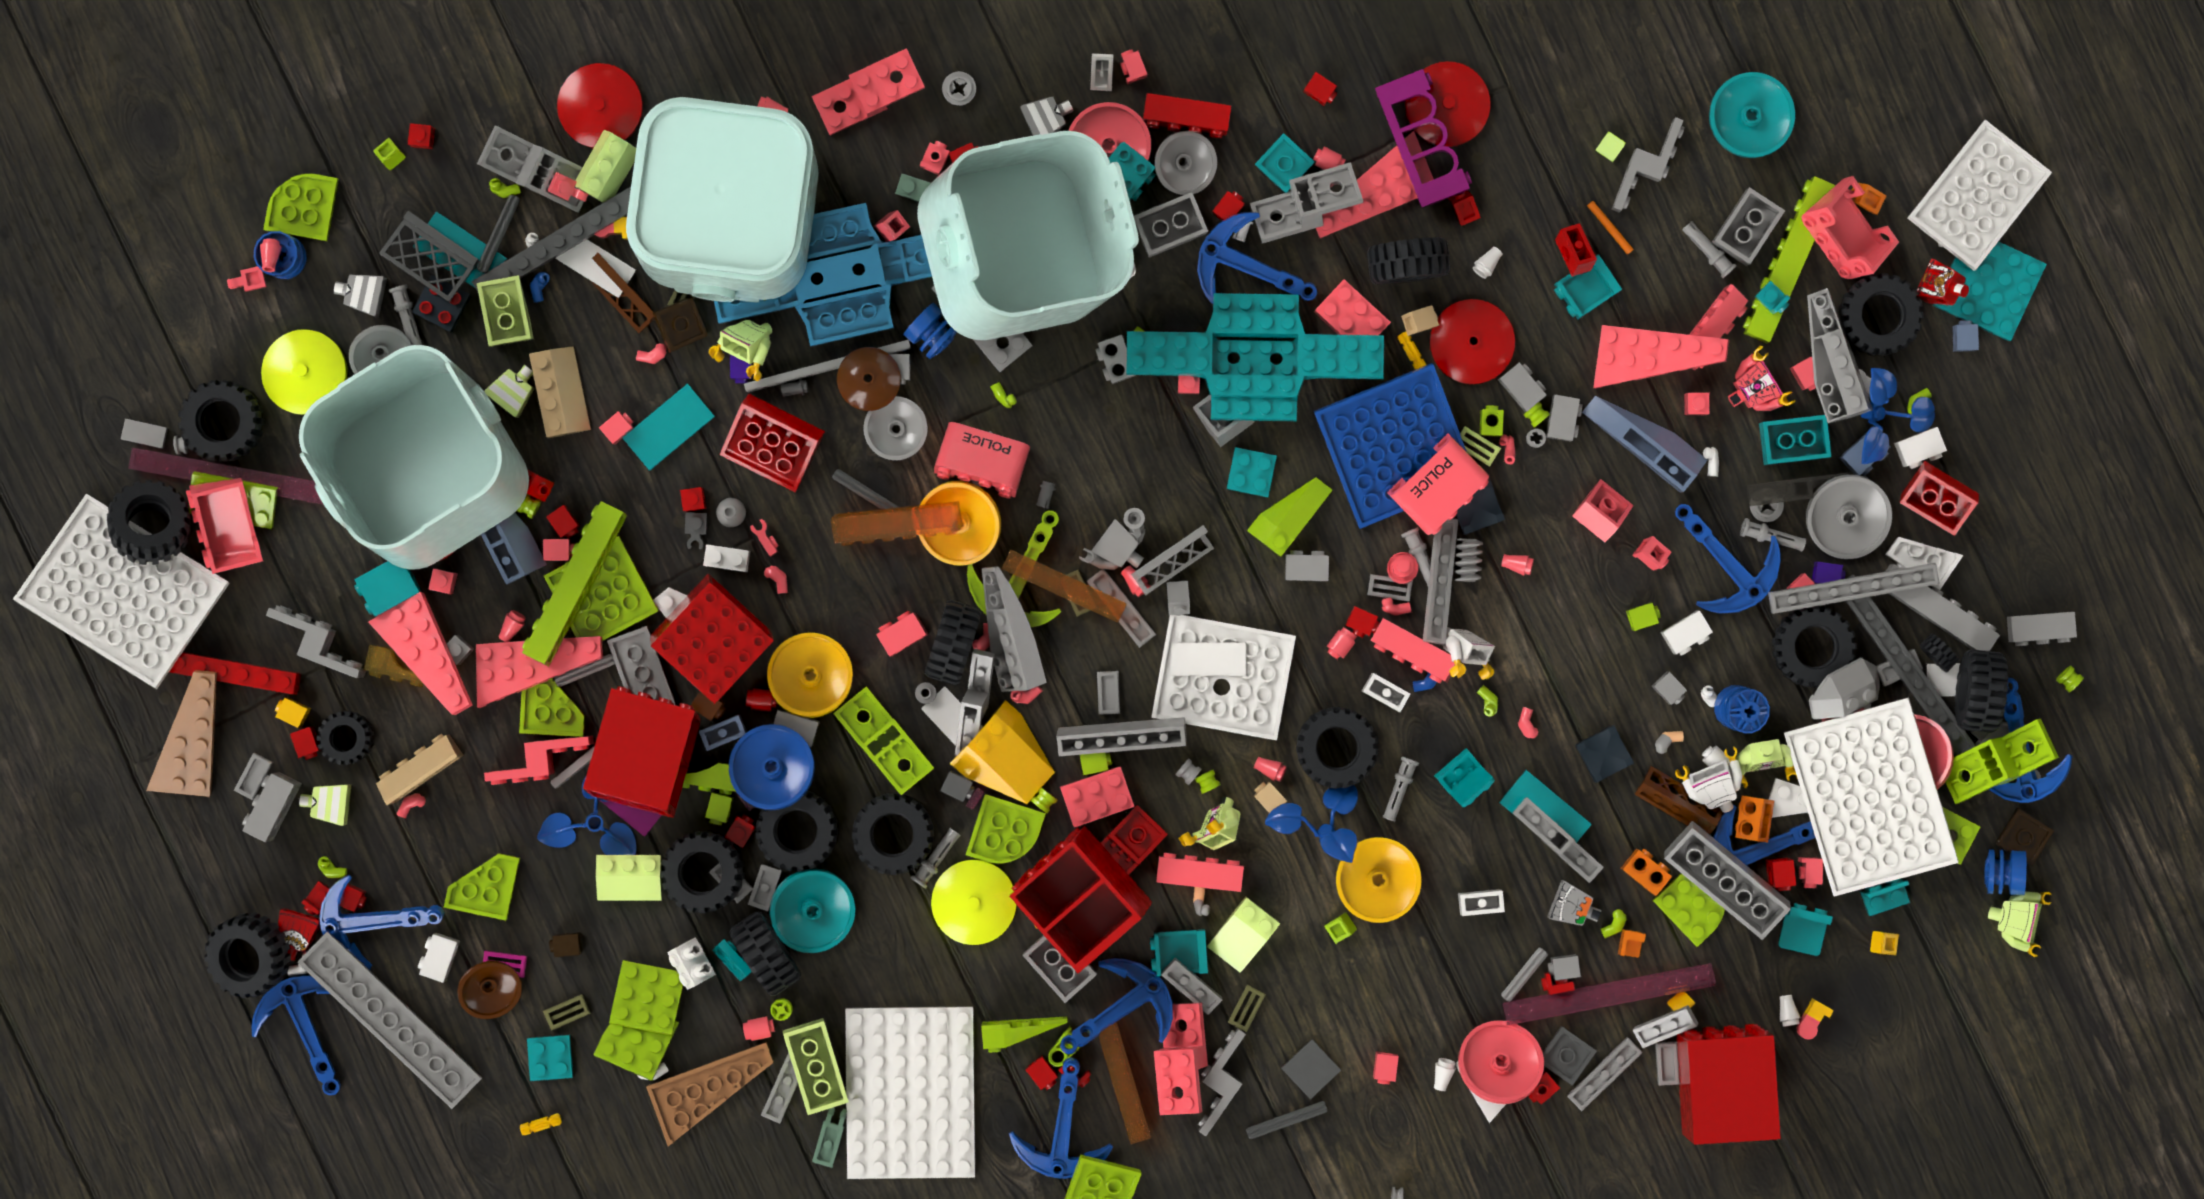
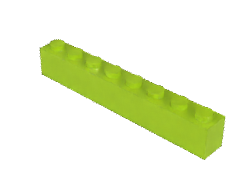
M1816 176L1812 177L1811 180H1806L1802 189L1805 194L1802 200L1798 199L1794 207V211H1796L1794 219L1790 218L1786 225L1787 235L1785 239L1781 238L1777 246V250H1779L1777 258H1772L1768 267L1771 270L1768 278L1764 277L1760 289L1769 281H1772L1785 295L1791 296L1815 240L1804 226L1802 215L1835 186L1834 184ZM1755 298L1751 306L1754 309L1751 317L1747 316L1743 324V328H1746L1743 334L1767 344L1770 343L1783 312L1779 313L1777 311L1775 314H1772Z
M602 501L594 507L590 523L584 526L580 542H577L572 549L573 556L570 562L567 561L563 566V575L560 581L557 580L555 582L550 600L547 599L543 605L542 611L544 612L541 618L536 619L532 627L534 631L531 637L525 640L522 647L524 649L523 654L548 667L627 517L624 512Z

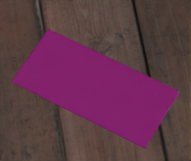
M601 801L644 837L662 816L611 801Z

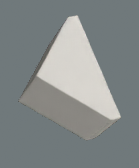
M1092 54L1090 90L1112 91L1113 54Z

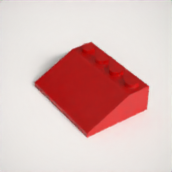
M748 394L741 403L719 455L796 492L825 431Z

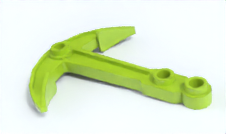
M1046 511L1042 515V523L1037 525L1028 543V549L1009 581L1018 599L1039 554L1044 551L1053 533L1052 528L1058 524L1059 517L1054 511ZM1052 515L1054 522L1048 523L1046 521L1047 516ZM1037 535H1044V541L1038 542L1036 539ZM969 564L967 571L969 590L976 605L986 614L984 586L979 580L973 564ZM1056 609L1047 612L1030 611V614L1024 613L1030 627H1036L1051 621L1061 611Z

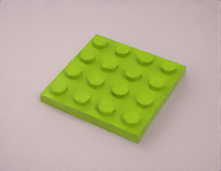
M620 536L614 540L570 625L576 638L601 636L602 641L659 612ZM563 566L544 575L551 591L557 580L560 581L563 575Z

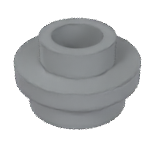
M925 682L917 686L915 696L919 702L929 704L936 698V689L932 684ZM924 689L929 690V695L927 697L922 696V691Z

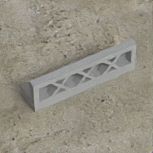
M1204 525L1131 574L1144 595H1147L1214 549L1205 536L1208 531ZM1199 538L1207 548L1202 552L1193 550L1194 541ZM1180 551L1189 553L1185 564L1176 562L1177 553ZM1162 563L1172 564L1169 575L1159 574ZM1146 574L1155 576L1154 584L1148 589L1141 580V577Z

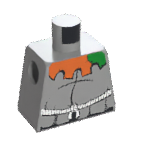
M1561 880L1547 917L1552 920L1583 926L1586 918L1597 922L1601 910L1591 906L1593 897L1568 882Z

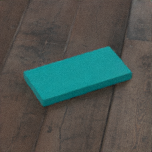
M435 212L428 225L480 260L486 244L438 212ZM427 240L417 242L420 252L431 251L430 242ZM444 252L435 254L436 263H449L448 255ZM497 252L488 271L507 261V258ZM432 254L426 255L427 257L433 260ZM461 264L452 266L453 274L456 276H463L467 270ZM476 268L465 282L475 288L472 281L485 273L480 272Z
M686 384L627 433L623 440L650 471L715 416L689 384Z
M1527 770L1523 772L1499 801L1502 806L1512 813L1527 797L1568 833L1576 843L1592 825Z

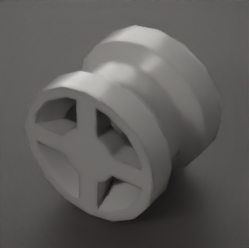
M1188 758L1175 775L1185 779V783L1189 785L1202 769L1195 767Z

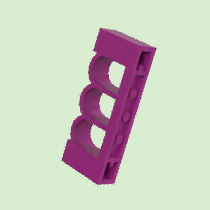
M1423 69L1375 88L1421 208L1470 190L1469 184H1472L1468 171L1464 173L1462 168L1457 170L1459 162L1454 150L1444 146L1448 136L1447 129L1441 121L1434 119L1437 108L1436 101L1428 93L1431 91L1430 85L1433 82L1429 72L1424 73ZM1418 96L1428 99L1432 106L1430 115L1423 120L1400 128L1392 106ZM1427 124L1438 126L1443 134L1440 144L1411 156L1403 134ZM1437 152L1448 153L1454 162L1451 172L1422 184L1414 161Z

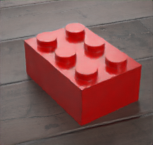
M1924 461L1901 493L1900 503L1955 536L1978 504L1979 493Z

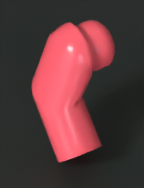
M1386 598L1381 601L1383 605L1381 608L1386 613L1394 616L1411 613L1409 602L1393 605L1392 598Z
M983 623L984 635L978 640L973 641V649L985 651L990 646L987 623Z
M418 793L406 796L396 815L406 819L411 808L424 806L426 802L425 797Z

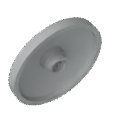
M1841 475L1822 484L1811 497L1806 511V525L1812 540L1822 551L1840 559L1859 558L1874 551L1885 540L1892 523V508L1885 492L1874 481L1859 475Z

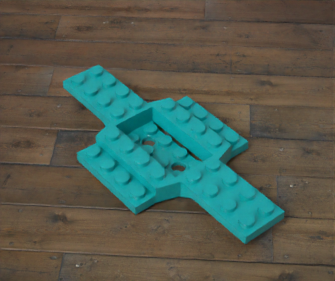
M1214 293L1213 314L1206 333L1127 331L1126 375L1194 376L1205 378L1211 396V420L1297 421V399L1304 380L1316 378L1383 379L1384 336L1305 334L1299 316V295ZM1216 337L1296 339L1293 341L1218 340ZM1230 353H1237L1240 356L1239 362L1236 364L1229 363L1228 355ZM1275 353L1280 354L1283 358L1282 362L1278 365H1274L1270 361L1271 355Z

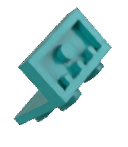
M1900 878L1884 884L1867 887L1864 891H1861L1860 893L1868 916L1910 903L1905 886L1909 885L1908 880Z

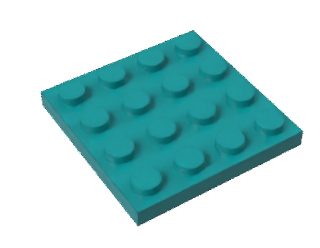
M1999 241L1975 271L1955 256L1950 268L1966 278L1964 284L1969 287L1968 295L1966 297L1958 296L1954 305L1933 304L1932 306L1964 321H1972V324H1978L1979 328L2007 341H2011L2047 264Z

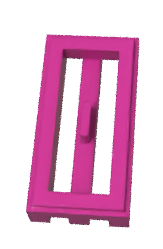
M484 951L483 962L496 961L488 960V956L522 960L521 964L499 962L506 963L513 968H520V972H517L519 977H525L527 956Z

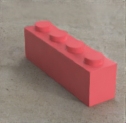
M1382 619L1371 639L1375 643L1374 648L1383 653L1386 650L1392 652V658L1401 663H1404L1405 660L1412 663V669L1420 673L1423 670L1430 673L1429 678L1438 683H1441L1442 680L1446 683L1451 677L1449 669L1455 665L1451 660L1450 654L1428 642H1424L1421 638L1390 621Z
M1164 853L1163 856H1159L1157 883L1241 892L1244 866L1239 865L1240 861L1227 860V863H1218L1219 859L1206 857V861L1197 860L1198 856L1185 855V859L1176 858L1174 853Z

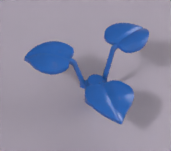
M1871 368L1870 404L1872 411L1860 415L1862 418L1868 419V423L1874 425L1865 436L1861 464L1879 461L1888 451L1889 437L1887 434L1882 433L1883 427L1875 422L1882 420L1885 414L1911 418L1910 427L1916 432L1928 430L1935 418L1934 404L1927 397H1919L1914 401L1911 408L1912 414L1886 411L1882 405L1888 403L1889 398L1895 395L1897 380L1891 372L1881 368Z
M586 776L582 782L583 796L587 799L595 800L594 812L586 817L585 823L571 825V820L566 814L553 813L545 819L537 835V839L543 844L562 848L569 846L575 841L576 834L573 828L587 827L592 832L599 830L606 832L600 839L601 850L604 854L636 855V840L633 832L626 824L615 822L609 830L603 827L602 817L598 814V800L607 802V800L592 797L583 789Z
M1354 785L1347 788H1329L1324 793L1323 803L1325 807L1332 809L1330 824H1324L1318 830L1313 827L1306 817L1301 816V807L1293 803L1281 804L1274 808L1267 816L1265 825L1279 833L1291 834L1296 832L1301 827V821H1304L1312 830L1314 836L1319 837L1321 847L1326 854L1335 859L1352 863L1357 847V837L1349 829L1342 828L1335 831L1334 817L1336 811L1340 814H1347L1355 808L1358 801V791Z

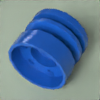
M271 231L262 235L256 242L254 260L261 270L260 245L263 243V240H278L282 247L275 271H263L264 273L279 279H291L304 269L307 262V253L304 245L298 239L281 231ZM285 253L286 256L283 257V260H280V257Z
M934 303L930 304L903 334L913 344L922 339L924 343L920 347L921 352L930 346L931 349L926 354V357L929 359L941 353L953 341L957 332L952 327L949 330L947 329L949 324L946 320L942 323L939 321L943 314L941 309Z
M1731 685L1724 688L1718 694L1714 703V712L1717 720L1723 726L1742 733H1754L1760 730L1766 724L1769 717L1770 706L1767 698L1761 692L1741 685Z
M1989 849L1984 869V882L1987 887V894H1993L1994 884L1998 885V894H2002L2004 885H2008L2010 895H2025L2026 851L2011 850L2009 860H2005L2003 850H1999V859H1995V850Z

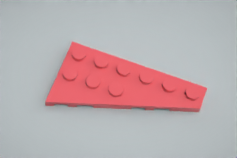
M1413 131L1405 138L1411 156L1422 152ZM1397 146L1357 179L1363 203L1322 215L1323 226L1316 228L1319 238L1418 199ZM1425 157L1414 161L1422 184L1434 180Z
M1602 325L1593 388L1596 389L1622 382L1668 374L1670 372L1683 371L1689 368L1726 362L1729 340Z
M423 592L417 593L368 621L452 715H457L473 706Z
M602 637L564 638L549 667L522 653L525 641L476 644L477 708H482L489 703L504 699L506 696L519 693L546 682L555 676L563 675L570 670L602 659Z

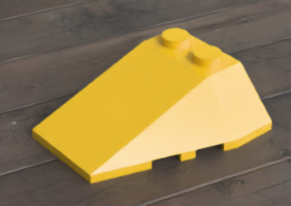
M1006 700L992 714L989 721L968 745L950 762V765L965 778L992 788L1025 804L1029 803L1039 789L1055 773L1021 713Z

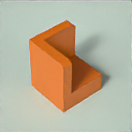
M1622 929L1618 954L1638 958L1642 942H1645L1646 934Z

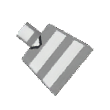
M1053 97L1020 106L1033 135L1058 132L1066 126L1063 116L1074 111L1069 100L1057 105Z
M349 275L348 283L336 281L334 294L345 296L344 305L379 318L387 278L383 276Z

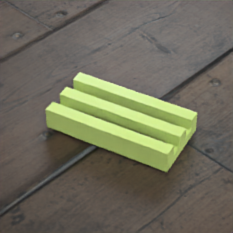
M1464 426L1460 433L1462 440L1489 456L1490 459L1483 458L1465 446L1467 453L1490 467L1501 448ZM1465 433L1495 450L1493 454L1465 437Z

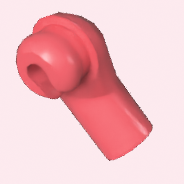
M659 343L650 352L638 350L636 361L656 364L665 357L667 348L664 344Z
M1503 434L1500 437L1499 444L1505 446L1504 461L1507 464H1513L1516 453L1514 438L1511 435Z
M777 566L766 567L764 575L766 578H771L776 582L777 594L788 593L786 574Z
M1037 686L1030 690L1012 691L1010 698L1015 703L1029 704L1043 690L1040 686Z
M1523 707L1518 726L1525 737L1536 738L1538 729L1534 728L1530 721L1533 710Z

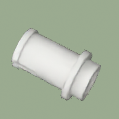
M1249 222L1236 234L1234 233L1232 238L1245 242L1250 224L1253 225V222Z

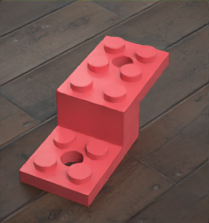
M906 48L850 74V79L812 96L831 136L887 110V105L920 91L925 86ZM898 71L902 73L903 78L899 83L891 81L890 77L893 72ZM840 101L844 102L846 110L842 113H837L834 110V105Z
M593 736L524 743L527 768L484 773L485 782L491 781V785L507 783V779H512V783L528 781V777H533L534 781L549 779V775L554 774L552 753L568 751L567 747H573L574 751L589 749V745L594 744Z
M1202 1002L1172 1004L1173 1019L1168 1035L1163 1041L1164 1048L1154 1051L1160 1115L1201 1113L1202 1103L1198 1069L1208 1066ZM1181 1019L1187 1023L1185 1031L1179 1028V1021ZM1176 1087H1180L1183 1090L1182 1098L1176 1096Z

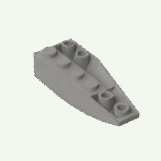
M1829 289L1807 295L1814 383L1827 422L1832 423L1872 411L1860 371Z
M998 566L982 568L990 652L995 653L994 666L1001 692L1030 690L1047 683L1029 621L1011 585Z

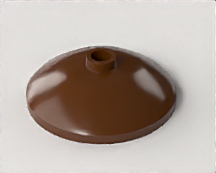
M864 347L854 350L841 362L837 373V385L841 396L852 407L863 411H875L886 407L894 400L900 389L901 374L896 361L887 352L874 347ZM870 374L872 376V380L870 382H865V375Z
M485 961L474 965L465 972L459 981L457 995L460 1005L468 1014L480 1019H493L505 1015L514 1008L520 999L522 985L519 975L508 964L499 961Z

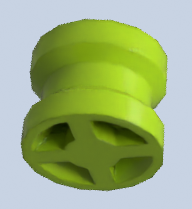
M1539 401L1523 415L1531 420L1533 427H1536L1550 413L1543 410L1542 404Z
M526 494L517 512H524L532 519L540 507L541 500L533 499L529 494Z
M2069 666L2057 677L2056 681L2060 684L2062 683L2067 692H2071L2082 682L2084 677L2081 674H2077L2074 667Z
M1210 770L1195 778L1196 783H1199L1201 786L1200 791L1202 794L1221 785L1214 777V770Z
M1041 787L1037 797H1033L1031 801L1045 813H1048L1050 806L1058 800Z
M785 998L777 999L771 1006V1015L779 1021L788 1019L793 1011L791 1002Z

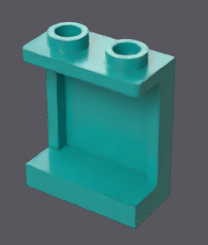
M1599 254L1596 256L1597 261L1591 271L1573 277L1569 274L1554 284L1556 295L1560 300H1565L1568 305L1566 309L1571 317L1581 318L1622 290Z
M389 561L354 579L356 585H354L355 590L360 597L363 595L367 602L364 604L365 608L374 617L422 592L410 569L395 566Z
M1205 929L1154 932V937L1150 938L1151 950H1155L1156 959H1151L1152 972L1156 971L1157 976H1161V971L1175 957L1193 973H1208Z

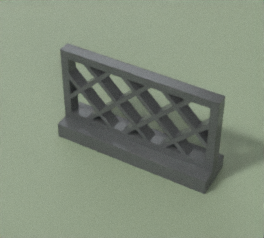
M407 211L403 217L404 220L379 254L450 303L471 272L477 268L479 260L410 211ZM405 226L413 231L414 239L401 240L400 233ZM424 240L430 242L431 251L419 253L417 242ZM415 242L416 253L404 255L402 244ZM400 245L401 256L391 257L386 253L391 246ZM444 252L448 255L449 263L436 265V253ZM432 254L434 265L421 267L420 256ZM417 257L419 268L408 269L405 259ZM461 264L467 268L463 276L454 277L452 266ZM449 266L451 278L439 279L437 268ZM435 269L436 280L427 282L423 279L422 271ZM452 281L453 289L447 296L441 291L440 283Z

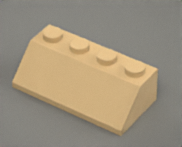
M574 347L550 349L529 354L546 437L554 438L591 430Z
M440 734L432 740L433 744L427 749L423 746L415 751L414 754L416 756L411 760L405 758L397 764L398 769L392 773L388 770L379 776L380 781L376 785L386 805L396 803L464 756L450 735L443 736V734Z

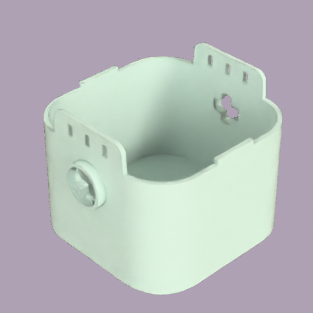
M678 97L665 100L651 109L639 129L626 220V233L629 244L648 276L663 286L674 288L676 292L692 294V296L720 302H733L734 300L759 302L760 299L778 298L791 291L801 280L807 265L819 174L812 141L807 129L796 117L782 110L711 100Z
M1059 131L1044 135H1033L971 149L956 159L925 189L918 204L919 227L941 312L955 331L970 339L991 340L1080 320L1122 290L1129 281L1133 271V248L1138 244L1139 238L1121 167L1118 162L1110 164L1107 154L1095 140L1076 131Z
M407 346L393 352L377 363H372L313 403L305 413L300 425L299 442L302 453L299 455L315 481V489L329 513L359 543L393 565L404 569L428 567L502 522L521 506L529 486L526 464L500 422L501 418L484 390L447 356L429 346Z

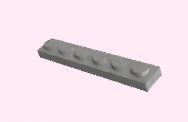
M1447 519L1442 524L1441 530L1433 538L1423 633L1424 642L1439 645L1446 644L1458 529L1457 519Z

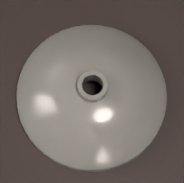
M1180 131L1170 135L1162 142L1155 157V171L1159 181L1165 188L1180 195H1186L1190 192L1195 194L1206 188L1212 181L1217 169V155L1211 142L1203 135L1191 131ZM1181 158L1185 159L1183 165L1179 164V160Z
M388 325L369 327L359 333L350 346L349 363L351 369L356 374L372 363L381 361L393 352L412 345L408 337L395 327ZM378 348L383 349L380 353H377L375 351Z
M896 396L886 407L875 411H868L864 421V436L867 444L877 455L888 460H903L913 456L921 449L927 437L928 426L923 411L916 403L904 397ZM893 426H900V432L894 433L892 431Z

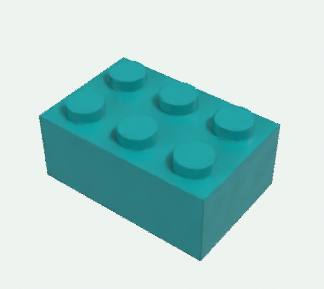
M1825 415L1759 423L1764 465L1831 457L1828 423Z

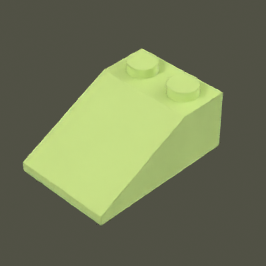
M519 275L477 283L488 345L490 347L534 339Z
M1245 896L1207 947L1241 973L1271 937L1280 923Z

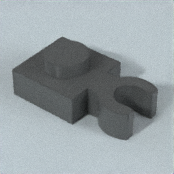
M686 512L685 534H691V538L687 541L688 549L692 548L693 541H698L699 549H703L704 542L701 539V534L707 535L708 513Z

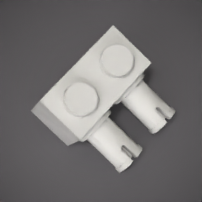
M696 937L667 952L671 965L678 971L680 982L686 986L687 990L716 975Z

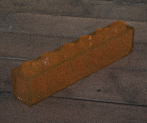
M959 501L835 514L831 518L834 544L841 543L842 546L852 545L854 541H862L863 544L874 542V539H882L885 542L895 540V537L912 539L916 535L924 534V537H933L937 535L936 533L944 532L945 535H953L963 526Z
M1013 550L1009 551L1001 568L1117 623L1127 604Z
M1115 1022L1100 1032L1099 1039L1131 1144L1151 1139V1134L1119 1026Z

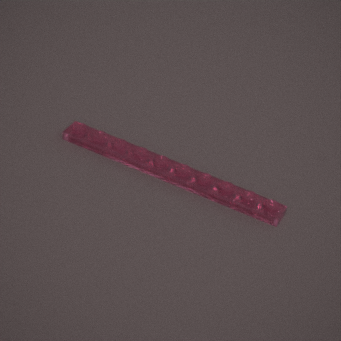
M132 448L128 469L191 480L194 471L232 479L241 478L243 481L278 487L277 496L323 504L315 489V481Z
M1709 963L1578 988L1568 992L1502 1003L1507 1025L1716 986V980L1712 965Z

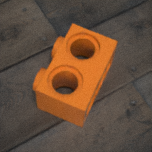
M1742 796L1739 803L1738 822L1735 826V838L1768 843L1774 800Z
M1636 849L1621 869L1650 893L1657 896L1672 877L1668 873L1670 869L1661 862L1656 864L1651 860L1654 856L1647 850L1643 849L1640 851ZM1638 858H1642L1645 862L1644 867L1640 870H1636L1634 867V862ZM1658 871L1661 874V880L1658 883H1653L1651 875Z

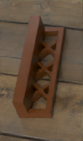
M597 253L592 259L622 290L624 294H621L619 297H628L631 300V309H622L619 306L618 297H616L615 302L611 297L615 295L607 293L604 288L592 282L593 285L640 334L655 320L654 312L606 260ZM625 312H631V318ZM634 312H642L647 317V320L640 327L633 321Z
M1652 766L1648 769L1644 780L1635 792L1636 796L1687 826L1694 821L1709 835L1717 827L1723 813L1720 806L1710 809L1716 813L1714 818L1707 813L1706 809L1708 807L1705 804L1696 802L1697 805L1695 806L1690 804L1687 799L1690 797L1683 784ZM1651 775L1658 778L1660 784H1657L1650 780ZM1669 787L1677 789L1679 794L1675 795L1672 793Z

